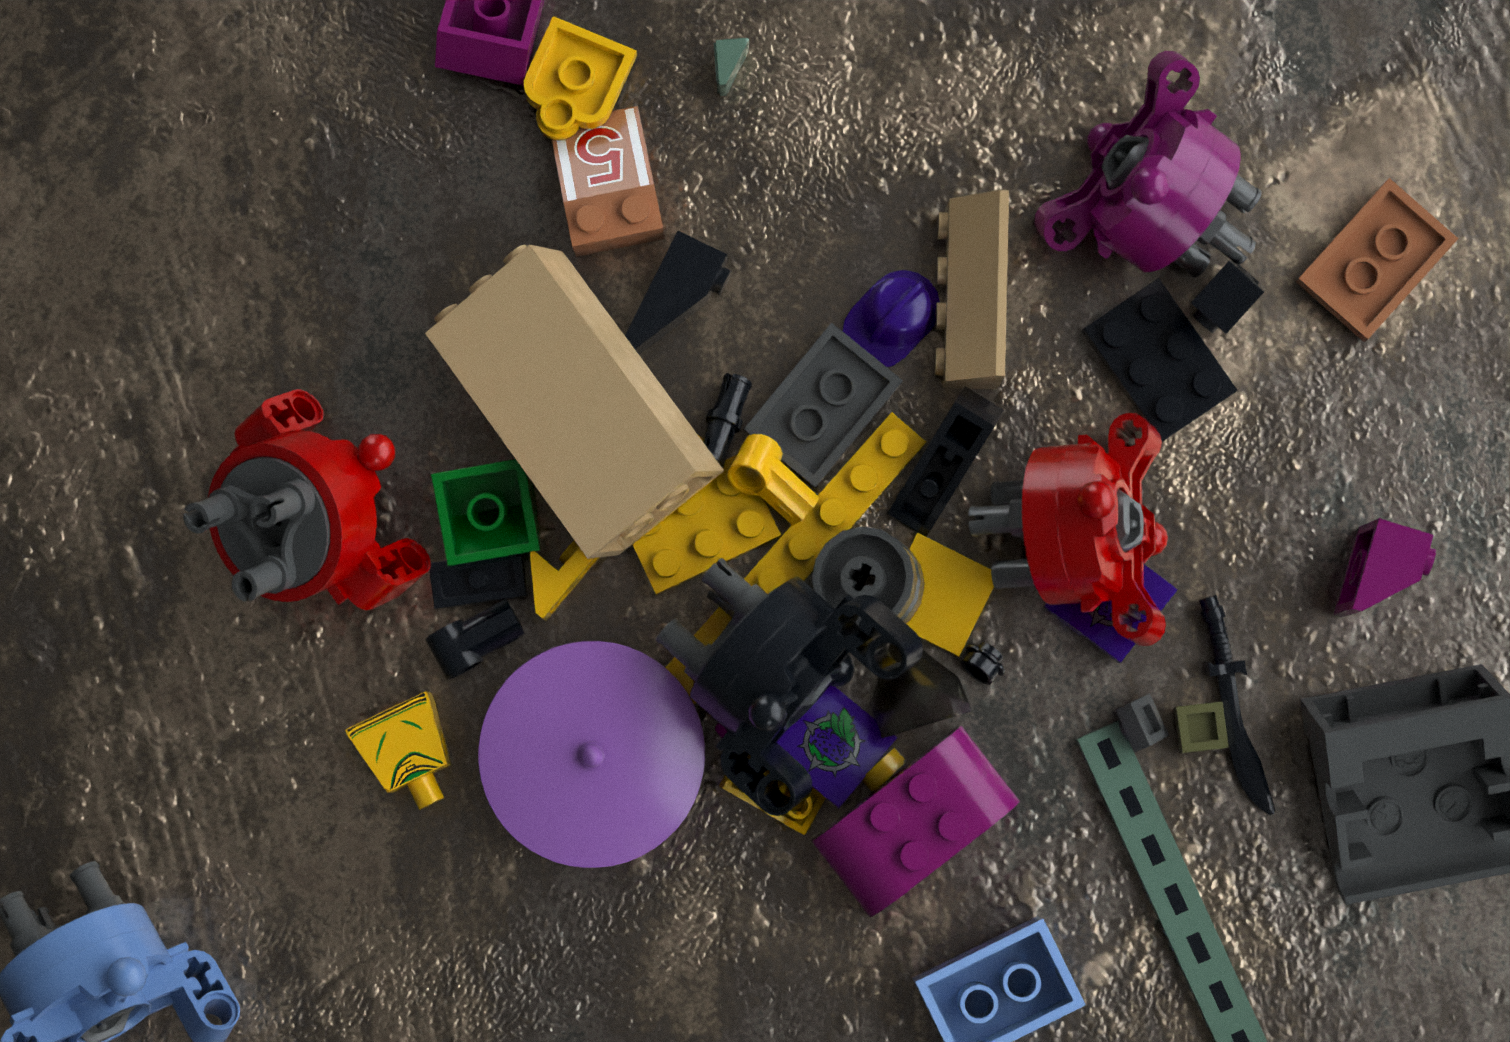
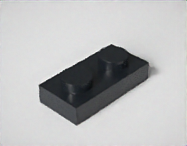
M522 553L452 566L447 565V560L431 563L429 573L434 609L436 610L528 597Z

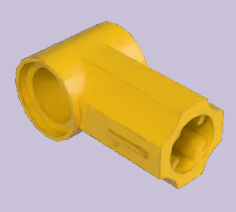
M763 434L749 435L744 440L728 470V480L741 493L761 496L793 526L802 521L809 511L815 507L819 496L781 462L783 453L775 440Z

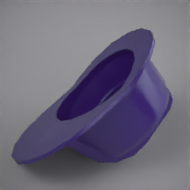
M907 270L890 272L879 279L852 307L844 320L843 332L884 366H894L904 359L934 327L936 303L940 302L938 291L930 280L917 272Z

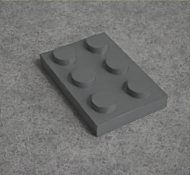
M831 323L745 426L744 431L749 435L763 434L775 440L783 453L781 461L813 488H816L894 394L903 380Z

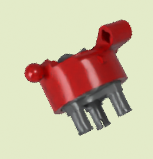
M1125 413L1114 419L1109 428V453H1106L1103 447L1087 434L1078 435V444L1036 448L1028 459L1024 480L994 481L990 491L992 505L994 506H971L969 508L968 516L975 518V521H968L970 533L973 537L986 534L1011 533L1014 537H1020L1024 541L1027 559L994 561L995 563L992 564L991 568L994 588L1034 586L1040 597L1047 604L1081 603V612L1083 613L1093 612L1103 601H1112V622L1118 634L1138 646H1150L1158 642L1165 633L1166 622L1164 615L1144 587V564L1150 557L1160 554L1166 548L1168 535L1163 525L1155 521V515L1142 505V480L1161 449L1162 441L1157 429L1142 416L1136 413ZM1140 431L1142 437L1136 438L1135 432ZM1130 438L1135 439V445L1131 446L1128 444ZM1141 614L1145 615L1146 622L1138 623L1137 630L1134 629L1132 623L1139 621Z

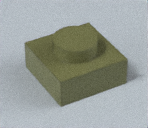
M1223 701L1174 707L1179 753L1229 748Z

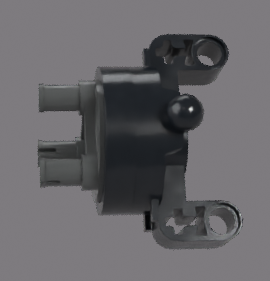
M720 558L717 563H714L708 569L701 580L705 585L707 584L713 589L708 592L707 598L716 603L732 618L720 636L712 645L708 644L705 646L675 618L663 628L656 641L662 644L686 667L684 672L695 681L690 697L727 730V733L716 745L720 751L724 749L721 755V766L725 775L762 810L770 815L780 816L788 813L809 797L812 791V780L808 771L777 742L788 728L795 724L818 701L829 686L840 687L851 681L855 672V666L849 653L879 678L890 680L899 677L920 661L923 654V645L917 633L874 596L861 595L852 598L848 595L834 609L800 577L788 580L767 594L757 584L751 586L723 558ZM860 616V617H861V621L859 622V625H857V624H856V621L858 620V617ZM880 633L881 636L873 641L872 638ZM888 643L897 646L900 650L902 662H897L891 658L887 649ZM769 770L770 773L765 776L763 773ZM778 781L786 784L790 791V797H787L780 791Z

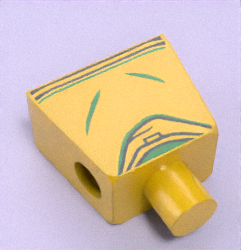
M425 691L345 729L356 749L388 793H393L408 786L419 810L444 799L433 773L452 764L436 703L431 692Z

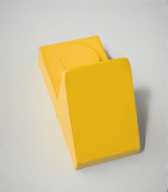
M574 540L560 556L559 560L564 565L558 571L535 551L530 552L535 613L547 621L600 557L588 559Z

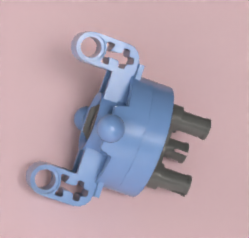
M96 861L86 863L70 874V878L75 883L88 910L86 915L62 926L56 927L47 907L38 908V916L34 910L31 911L22 891L10 893L0 899V917L12 938L10 947L16 956L0 973V998L10 1015L9 1021L12 1027L5 1031L0 1042H109L133 1028L146 1016L171 1005L193 1042H225L240 1017L239 1003L212 956L204 951H188L189 946L186 942L166 949L144 907L135 903L124 904L120 895H114ZM205 1014H213L219 1017L223 1025L210 1023L206 1019Z

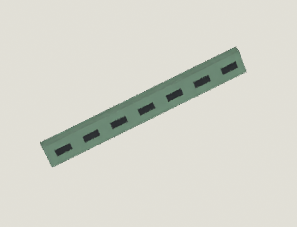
M1119 720L1075 739L1213 1041L1267 1042L1130 742L1121 733Z

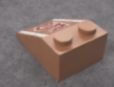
M638 106L612 111L609 119L598 128H579L576 134L568 139H552L571 243L576 257L665 239Z

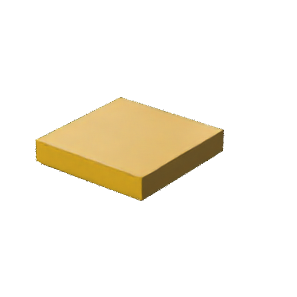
M917 533L909 549L921 564L925 585L922 602L912 619L906 624L917 633L920 639L959 657L994 588L991 569Z

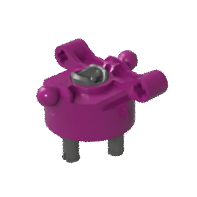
M1175 51L1158 53L1148 66L1144 104L1130 122L1118 124L1100 123L1090 130L1087 144L1091 151L1092 172L1079 189L1043 203L1035 214L1034 224L1045 242L1057 251L1074 249L1092 228L1096 237L1098 253L1106 259L1114 251L1142 272H1154L1174 262L1195 278L1205 271L1210 262L1209 257H1211L1208 251H1204L1195 244L1196 240L1203 245L1209 243L1230 258L1236 265L1242 264L1247 259L1237 248L1238 246L1250 254L1253 252L1256 241L1226 221V214L1220 209L1224 202L1227 201L1241 213L1249 212L1258 203L1262 191L1238 175L1241 161L1240 148L1233 140L1211 125L1217 115L1209 109L1197 111L1184 109L1199 87L1200 76L1198 69L1184 56ZM1171 70L1180 73L1179 78L1175 82L1166 78ZM1057 220H1060L1062 223H1066L1065 227L1061 231H1059L1056 227L1054 229L1052 228L1053 224Z

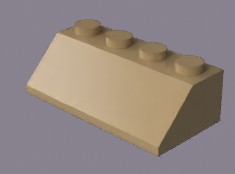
M997 190L950 198L947 212H939L938 239L946 240V257L937 258L936 281L937 285H945L944 303H936L935 329L944 330L943 348H935L934 375L943 376L942 388L963 389L966 386L969 389L997 390L1005 377L1009 190Z

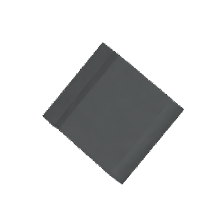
M1482 664L1300 699L1304 733L1310 742L1334 877L1339 894L1346 905L1510 873V694Z

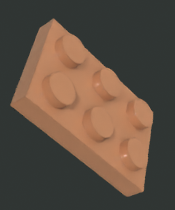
M1389 178L1295 282L1365 342L1459 238Z

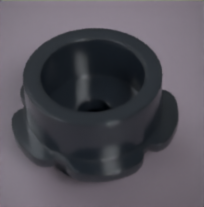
M981 642L979 646L970 644L965 648L967 652L961 661V666L975 680L990 685L996 676H1003L1005 673V669L1001 664L1003 656L996 648L984 642Z

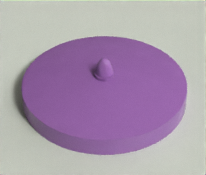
M578 641L555 646L537 654L518 667L505 680L491 701L484 717L479 739L478 763L483 789L493 812L504 828L518 842L541 857L556 863L582 868H601L615 866L643 856L664 842L679 827L693 806L700 789L705 764V743L701 722L692 700L680 682L664 666L646 654L625 645L606 641Z

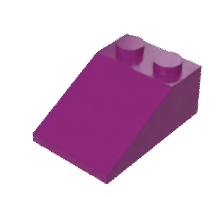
M446 0L437 29L435 67L524 86V78L530 67L545 0Z

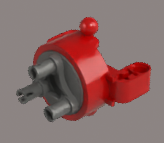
M301 389L292 390L265 400L236 428L234 434L239 446L230 453L217 469L209 488L208 498L190 503L185 507L184 510L189 513L183 514L184 523L193 533L199 534L208 529L210 530L213 543L221 560L233 575V592L242 601L246 602L248 599L252 601L258 596H262L273 601L294 602L306 599L327 589L338 605L349 599L360 609L366 611L373 610L398 598L426 574L431 567L427 551L415 540L404 538L383 548L375 540L377 516L374 497L381 489V484L375 471L384 470L392 464L395 459V446L386 435L382 434L366 436L357 448L349 440H331L326 436L311 432L323 420V408L313 395Z

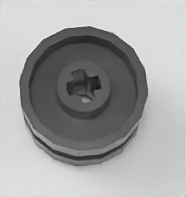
M863 526L842 531L826 542L815 559L812 575L814 591L834 609L848 595L852 598L861 595H871L879 599L905 623L912 619L919 608L925 585L921 564L907 546L881 529ZM872 575L875 577L873 586L864 585V581L868 576ZM860 616L858 617V620L856 621V624H857V625H859V622L861 621V617H860Z

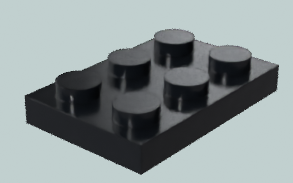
M1159 278L1081 331L1139 415L1146 419L1160 433L1162 442L1238 391Z

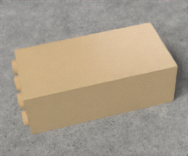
M522 245L511 251L504 258L505 266L493 276L489 274L477 280L469 288L471 295L459 305L452 304L439 312L434 319L436 324L425 334L588 559L617 556L724 470L563 251L534 245Z

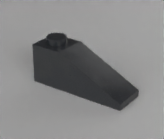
M677 231L625 334V337L639 355L708 304L713 292L718 295L722 294L732 273V270L726 268L728 264L726 253Z
M965 386L898 494L888 514L927 537L1004 410Z

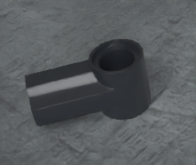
M504 599L464 622L461 619L446 625L429 635L425 640L447 680H450L476 667L484 661L483 657L512 643L526 633L508 600Z

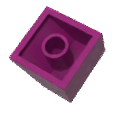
M1381 518L1360 526L1333 615L1345 617L1361 612L1419 582L1422 575L1428 576L1436 556V549L1431 548L1434 535Z

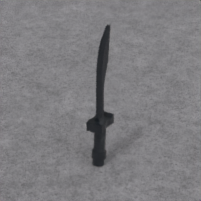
M1217 595L1209 596L1199 600L1202 609L1200 614L1203 623L1207 624L1215 664L1204 661L1205 674L1210 677L1217 676L1220 698L1223 701L1228 745L1237 778L1247 796L1261 810L1269 815H1273L1275 807L1263 766L1244 728L1240 711L1235 673L1239 672L1247 675L1245 660L1234 661L1232 659V649L1230 648V640L1227 627L1225 626L1224 617L1226 615L1223 606L1219 604Z

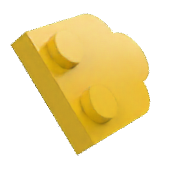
M553 16L524 78L525 97L528 103L537 109L536 123L541 133L553 140H565L576 134L579 128L594 129L602 126L612 113L637 58V50Z

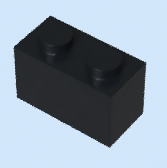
M1230 259L1191 302L1197 308L1193 317L1211 333L1214 334L1220 328L1227 334L1265 292L1266 287L1241 265H1236Z

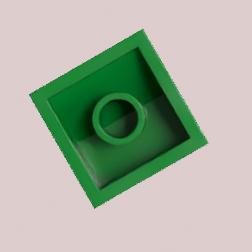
M516 459L431 474L448 566L541 550L534 484Z

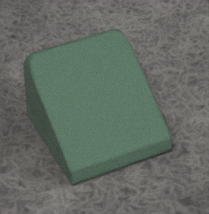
M749 38L716 40V43H714L717 94H720V96H727L749 52Z

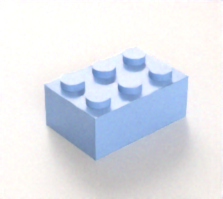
M1039 916L912 978L943 1042H1013L1086 1005L1044 919Z

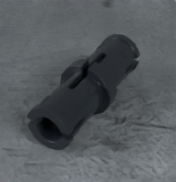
M727 373L724 375L717 401L714 407L708 410L705 418L708 425L703 443L722 468H724L734 434L740 432L743 423L742 419H740L742 409L752 387L750 380L738 374L730 375Z

